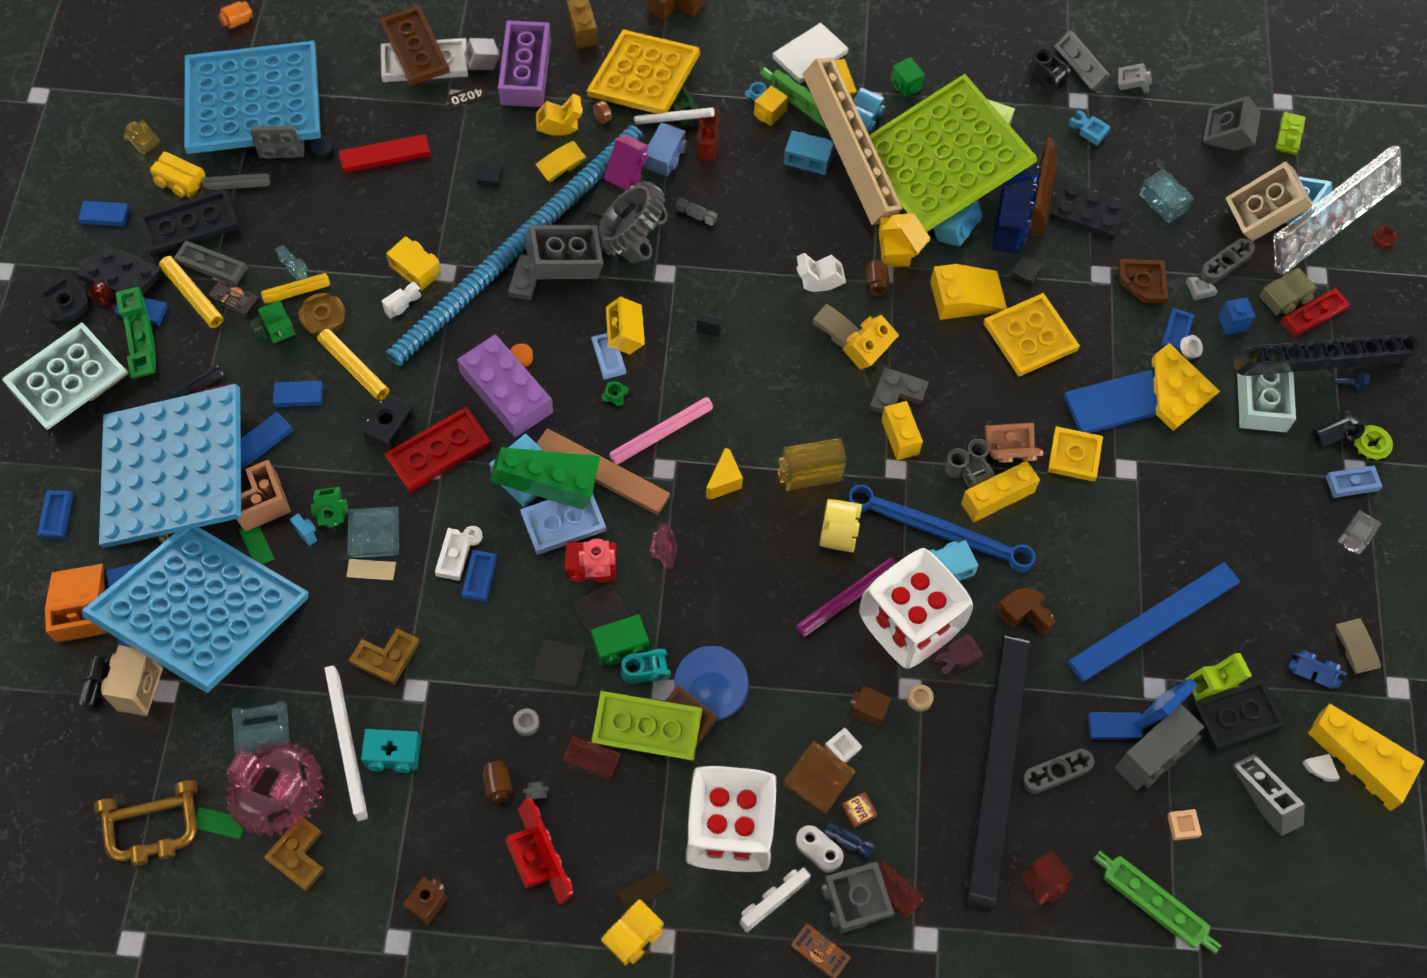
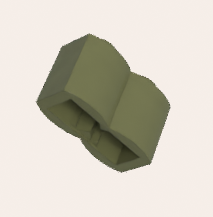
M1297 268L1267 285L1259 297L1276 316H1280L1283 313L1288 315L1297 305L1301 303L1305 305L1314 298L1313 293L1317 287L1300 268Z

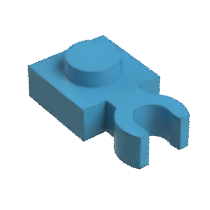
M1079 110L1076 113V119L1071 118L1069 122L1072 128L1081 129L1079 135L1095 145H1098L1111 128L1094 116L1090 119L1086 118L1085 113Z

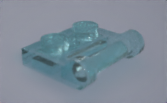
M285 700L277 701L275 705L248 709H241V707L232 708L234 750L236 755L289 747L288 714ZM278 715V721L243 725V720Z

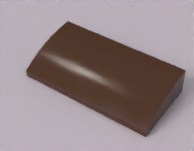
M1050 137L1047 139L1039 164L1026 232L1028 235L1044 238L1058 164L1057 146L1053 138Z

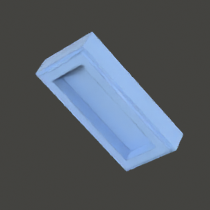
M607 333L591 337L603 379L626 374L620 351L608 347Z

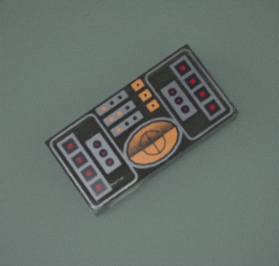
M222 278L208 294L210 300L246 318L251 315L261 302L259 296Z

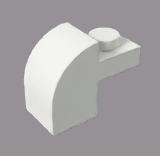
M805 253L797 256V272L802 278L804 289L812 292L826 291L846 283L842 263L834 256L829 255L817 262Z

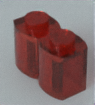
M714 109L713 117L699 118V130L697 133V156L699 160L715 161L718 156L720 137V112L718 109Z

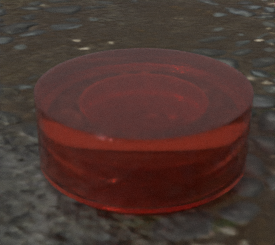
M1387 225L1378 227L1373 234V241L1382 248L1392 247L1398 239L1396 230Z
M98 281L90 286L89 294L96 303L107 305L113 300V293L105 283Z

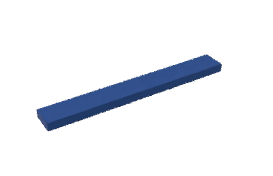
M1224 562L1069 660L1068 665L1081 682L1085 683L1238 585L1240 580Z

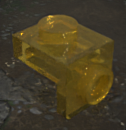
M143 120L138 123L133 121L125 128L124 139L126 141L130 140L142 155L161 141Z

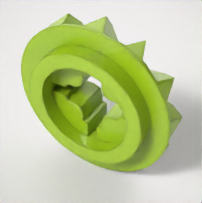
M1374 425L1365 426V432L1360 438L1355 440L1353 446L1357 447L1358 454L1362 453L1366 456V459L1372 458L1378 461L1386 458L1391 453L1393 441L1384 429ZM1378 440L1376 446H1367L1369 442Z

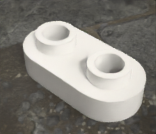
M804 826L798 831L796 845L804 855L823 871L834 872L840 868L843 862V852L838 845L814 826ZM812 835L815 840L811 843L807 842L805 836ZM831 852L834 854L835 859L828 860L825 854Z

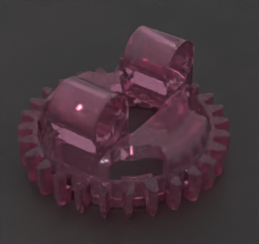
M279 740L274 748L267 742L266 750H262L257 746V754L255 755L251 752L239 750L226 770L227 780L232 784V786L225 788L230 794L225 797V801L230 804L226 808L232 813L231 818L241 828H245L251 834L255 832L257 835L262 836L265 832L271 837L275 830L279 835H282L283 828L285 827L292 831V824L294 822L302 825L300 818L303 815L310 817L308 813L309 808H317L313 800L321 799V795L317 791L324 789L323 785L319 782L324 779L320 773L321 767L317 763L316 758L306 748L302 749L298 743L293 746L290 741H287L283 746ZM300 763L306 767L304 768L306 780H303L301 770L299 767ZM266 767L280 772L270 788L269 794L273 800L252 791ZM282 809H288L292 813L290 816L284 814L273 818L274 823H270L267 819L268 815Z

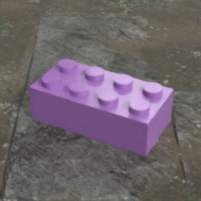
M506 22L498 85L500 105L543 106L551 45L549 23Z
M496 334L457 359L460 374L515 438L553 413L552 398Z

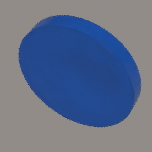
M705 646L690 652L681 661L675 674L674 689L677 685L683 687L719 717L717 721H720L736 713L745 702L749 690V677L743 662L734 653L718 646Z

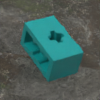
M365 729L361 760L364 766L368 767L371 771H383L384 768H391L396 772L408 773L410 770H417L421 738L418 732Z

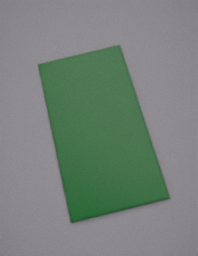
M260 526L248 531H244L243 528L239 529L253 560L262 565L274 560Z
M199 807L196 815L197 829L240 839L247 820L246 818Z

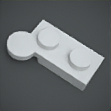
M469 526L463 533L459 530L448 528L436 566V576L460 581L470 545L479 544L483 538L479 527Z

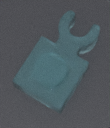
M284 245L275 249L279 254V260L287 266L288 271L297 281L308 278L306 274L308 268L301 258L296 259Z

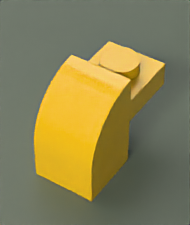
M572 94L562 106L546 101L536 112L537 131L552 136L568 135L578 129L577 119L581 117L583 110L580 96Z

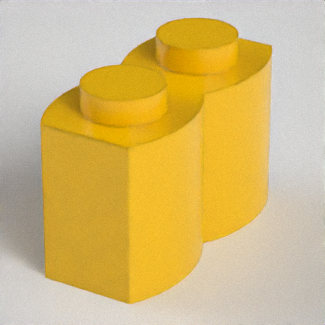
M639 899L610 928L601 941L625 966L629 962L634 964L644 954L642 948L649 941L653 944L663 934L661 928L664 924Z

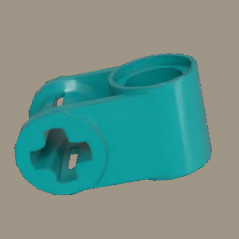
M655 649L649 652L627 655L622 661V679L628 684L668 679L671 677V671L667 669V651ZM636 666L639 670L631 673L626 668Z

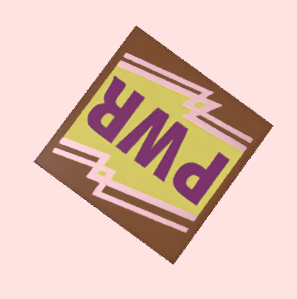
M865 792L841 804L853 828L876 818L878 815Z

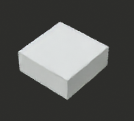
M845 727L825 743L826 749L841 765L845 764L862 748Z

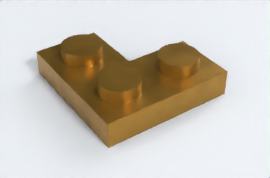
M396 629L384 649L361 639L348 661L351 665L395 685L420 641L418 638Z
M300 815L264 858L307 892L324 871L320 865L305 854L322 832Z

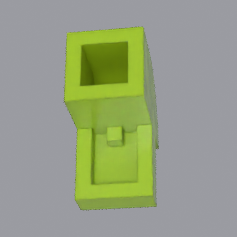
M1236 653L1215 666L1202 667L1185 679L1187 681L1191 678L1197 686L1192 693L1196 701L1239 687L1238 684L1252 675L1241 653Z

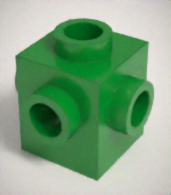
M340 487L315 490L313 496L314 503H311L312 517L317 518L318 526L334 527L342 523L345 514L348 513V504L346 499H342Z

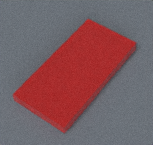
M465 407L385 452L384 455L410 493L492 446V441L468 407Z

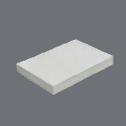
M820 23L775 51L773 59L801 84L805 81L803 72L816 58L833 57L834 61L848 53V48Z

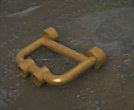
M188 780L175 784V797L122 809L117 808L116 799L110 798L96 801L94 803L95 814L101 816L104 847L107 855L116 861L131 860V865L133 866L148 863V856L158 854L159 859L175 857V850L188 846L196 835L197 824L193 795L198 793L197 781ZM183 806L186 831L182 837L164 839L150 845L133 846L129 850L124 851L116 848L113 821Z

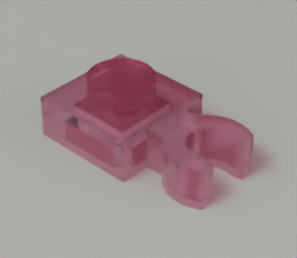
M968 634L948 645L947 649L950 653H939L936 656L935 662L947 661L948 666H945L942 670L943 674H947L953 669L955 664L960 669H963L981 659L983 653L972 636Z

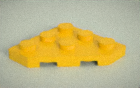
M1170 343L1151 359L1152 367L1155 370L1153 383L1154 394L1157 395L1156 415L1173 431L1220 392Z

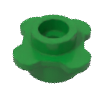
M609 382L606 385L605 393L602 394V400L615 403L616 406H621L624 404V396L629 392L628 387L623 386L619 382Z

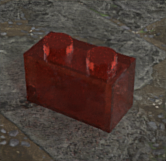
M1052 850L1032 864L1021 879L1042 905L1047 900L1052 904L1063 896L1064 892L1070 888L1067 884L1073 876Z

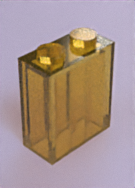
M841 438L784 447L783 457L779 458L780 468H778L780 483L784 482L787 491L842 481L846 455Z

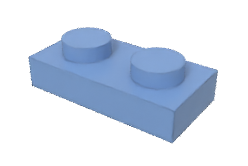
M1375 466L1329 472L1326 476L1333 498L1375 492L1383 487Z

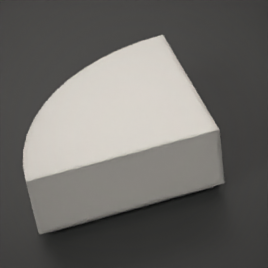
M1330 754L1306 759L1303 762L1305 768L1310 773L1322 778L1324 781L1332 782L1340 779Z

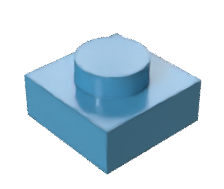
M297 514L290 519L294 529L308 546L317 541L314 535L316 528L308 518L303 520Z

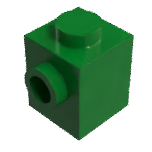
M910 57L893 65L890 80L893 82L895 89L906 97L922 89L925 74Z

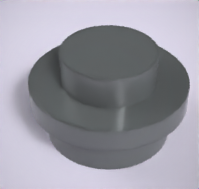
M543 782L527 783L528 788L523 789L526 799L532 798L533 800L547 798L549 786H543Z

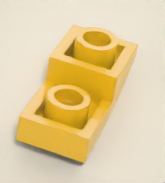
M572 141L547 155L536 166L548 182L551 183L566 170L571 172L586 160L587 157L577 144Z

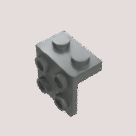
M262 126L251 128V136L259 158L304 157L305 140L300 141L296 127Z

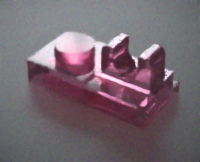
M659 523L658 531L653 534L649 551L652 552L651 556L653 558L661 559L663 566L672 568L678 546L670 525Z

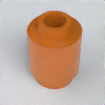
M238 1L221 8V14H219L222 25L224 27L227 26L229 29L249 22V19L253 17L246 1L242 3Z

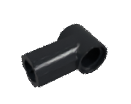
M1345 410L1338 413L1332 422L1312 429L1311 436L1315 445L1321 448L1344 438L1350 441L1357 440L1365 432V425L1350 411Z

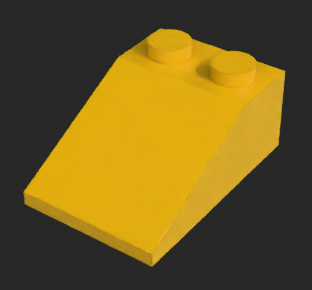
M960 264L934 267L930 282L940 320L998 313L1007 309L997 271Z

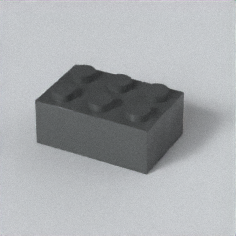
M597 225L529 226L525 242L531 279L599 278L603 266V258Z
M1180 704L1169 716L1164 718L1134 745L1115 766V769L1136 791L1143 785L1149 788L1163 772L1172 767L1181 756H1184L1201 738L1198 733L1204 726Z

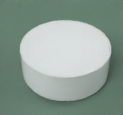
M1190 335L1181 340V351L1187 359L1201 356L1203 346L1197 336Z

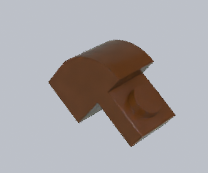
M1024 588L1012 592L999 602L996 613L1012 630L1027 618L1045 636L1056 623L1050 610L1042 607L1046 597L1033 589Z

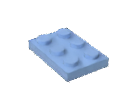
M593 493L584 510L552 500H546L520 509L537 555L565 546L566 542H576L606 531L605 523Z

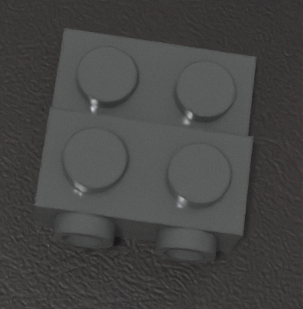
M877 862L825 877V885L821 886L825 902H831L833 911L829 912L831 923L834 928L839 927L840 933L867 926L868 923L894 916V911Z

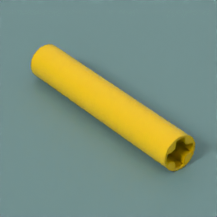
M164 257L159 262V267L162 268V271L211 328L220 326L224 320L223 316L173 257Z
M325 329L318 335L317 340L376 400L380 401L387 396L389 388L330 329Z

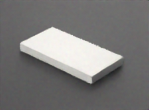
M466 38L436 40L449 66L450 73L432 79L468 76V63L464 55L467 46ZM390 43L381 44L382 81H406Z

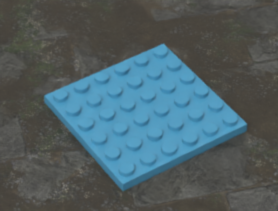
M314 41L185 55V150L187 154L255 146L251 136L252 127L294 126L300 141L321 138L317 58Z
M237 384L103 415L100 546L108 548L241 518L240 387Z
M197 527L173 534L82 610V616L208 693L308 599L309 592Z

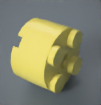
M827 499L820 538L821 547L854 553L856 538L852 537L858 536L860 525L855 518L860 519L862 504Z

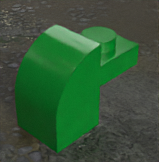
M280 300L258 309L273 343L296 335Z

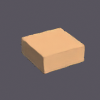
M1196 809L1169 812L1167 815L1173 841L1199 838L1202 835Z

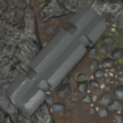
M679 198L676 203V210L682 213L686 212L687 215L700 221L705 220V223L709 225H714L717 220V213L710 210L707 212L706 208L692 202L689 204L688 200Z

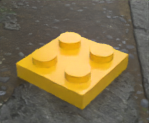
M1056 426L1047 472L1095 482L1103 436Z

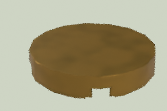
M327 293L315 294L307 298L298 312L299 320L304 330L315 336H318L325 329H330L333 333L337 332L344 325L346 319L345 307L341 300Z

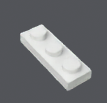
M802 868L799 872L795 869L783 879L785 882L778 889L773 886L762 896L764 900L757 906L752 903L741 913L743 917L741 918L740 925L746 932L750 931L809 882L811 875L805 868Z

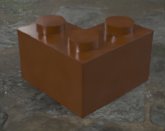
M647 0V11L664 21L676 8L694 17L705 5V0Z

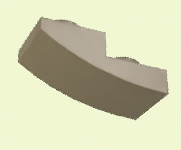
M828 304L813 318V325L831 335V341L842 348L848 344L846 340L851 334L860 331L850 320Z
M1360 618L1336 624L1335 631L1346 649L1345 656L1356 674L1381 668L1375 647Z

